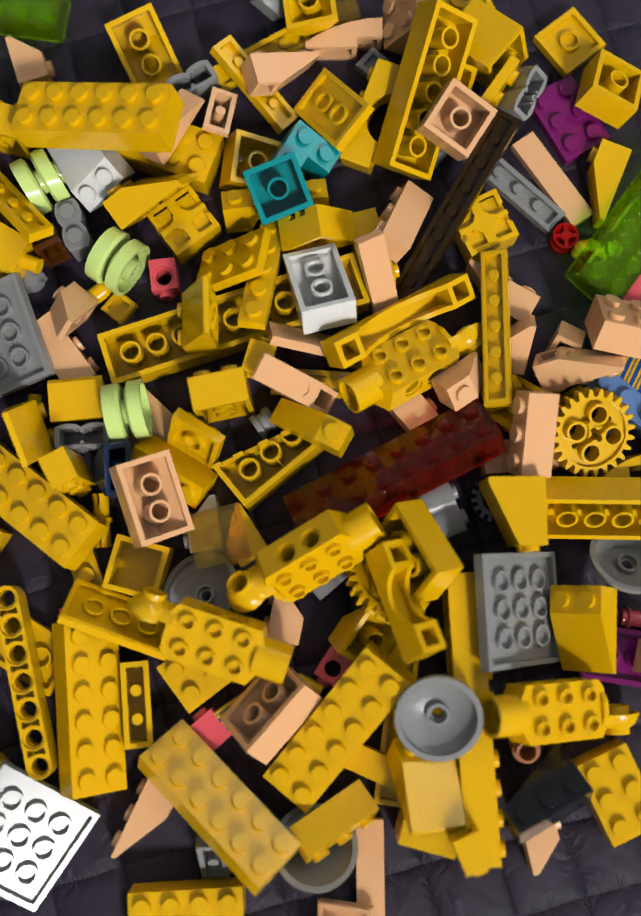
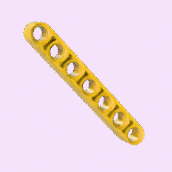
M17 585L1 586L0 639L27 774L32 779L42 780L57 769L59 759L25 591ZM9 590L15 596L12 605H8L5 601V595ZM13 618H17L20 622V629L17 633L13 632L10 627ZM19 645L26 651L23 660L16 656V648ZM23 673L28 674L31 678V684L28 688L21 682ZM28 701L36 705L37 712L35 715L28 713L26 709ZM33 729L39 730L41 732V743H37L33 740ZM38 758H43L47 761V771H43L38 767Z

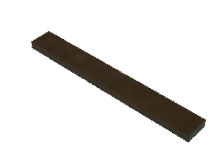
M497 107L496 115L470 153L402 269L400 277L397 278L396 290L399 300L425 287L522 123L520 119Z

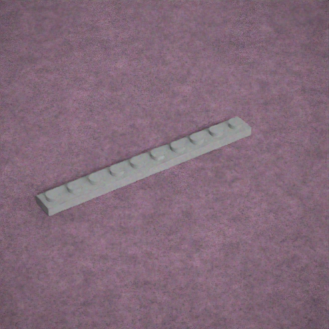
M372 47L356 63L355 69L367 79L370 67L376 65L378 58L386 61L389 60ZM501 157L486 183L491 188H496L506 201L547 235L566 213ZM466 158V159H464V160H461V161L465 164V162H466V160H467L468 158Z

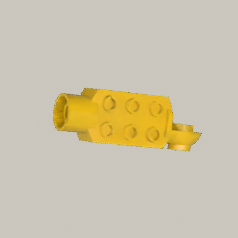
M425 320L385 341L366 358L360 360L359 369L338 380L337 385L342 400L356 414L374 404L388 411L397 408L431 389L433 385L430 380L457 363L458 360L465 358L474 351L477 352L480 358L482 356V323L476 322L467 325L451 337L442 326L430 320Z
M366 502L349 513L327 509L256 552V565L247 570L234 572L228 578L226 584L227 601L233 610L238 613H247L256 609L262 604L264 599L271 595L283 602L292 603L301 599L307 593L321 585L327 584L334 577L352 569L356 564L363 561L364 550L387 537L385 530L372 508Z
M148 586L143 587L141 593L134 595L126 603V608L134 613V617L138 620L154 624L159 622L166 623L160 644L162 658L242 685H246L255 676L281 685L283 684L295 646L270 638L267 622L185 596L176 604L166 600L167 593L163 590Z
M581 677L507 683L503 695L486 696L481 701L483 711L482 729L489 738L509 737L511 742L528 746L603 738L605 734L629 735L630 728L636 723L640 714L639 711L629 710L628 704H609L604 687L599 679Z

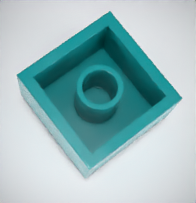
M294 151L242 172L263 226L314 205Z

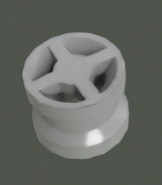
M266 406L261 409L258 415H251L248 418L263 440L268 437V433L272 430L277 431L280 429V427L269 422L272 413Z

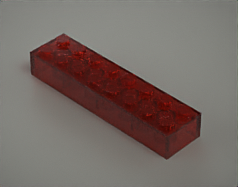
M476 398L457 412L450 409L282 498L296 528L327 509L349 513L365 502L372 508L377 518L388 514L395 503L415 500L505 453L507 449L501 430L478 398Z

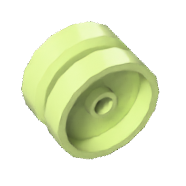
M43 148L30 152V159L36 169L34 171L22 158L9 164L25 195L42 215L53 210L52 202L47 195L49 192L57 203L73 198L55 162L50 160Z
M113 226L107 229L93 245L85 263V274L96 283H104L106 289L113 294L123 296L136 284L144 272L150 256L149 246L137 239L131 240L127 232Z
M141 378L126 381L124 391L118 383L101 386L102 414L110 441L130 439L131 432L138 440L151 438L153 436V418L144 381Z

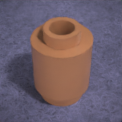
M508 737V744L513 756L520 763H533L540 756V745L528 746L514 743Z

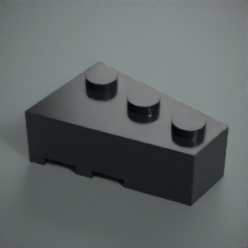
M559 743L554 746L503 809L504 824L518 845L533 838L591 801L592 787Z

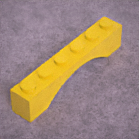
M448 274L324 339L320 344L329 366L345 369L366 358L374 349L396 334L427 319L454 310L475 299L476 296L468 274Z

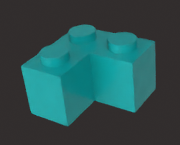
M299 120L287 132L269 161L294 151L301 171L312 179H322L331 171L341 152Z

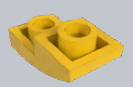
M641 453L626 456L624 460H616V468L607 465L608 473L599 471L596 477H630V471L641 470Z

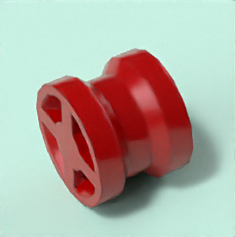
M561 223L556 226L549 237L548 244L550 249L560 255L570 252L579 240L578 229L571 223Z

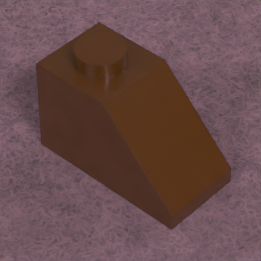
M53 222L51 224L54 228V235L32 242L34 251L44 260L49 269L73 258L63 242L60 231Z

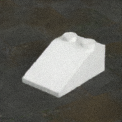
M47 148L70 191L89 212L102 207V202L110 197L107 192L118 184H124L135 173L117 151Z
M335 243L283 254L287 276L304 335L357 322L356 299Z

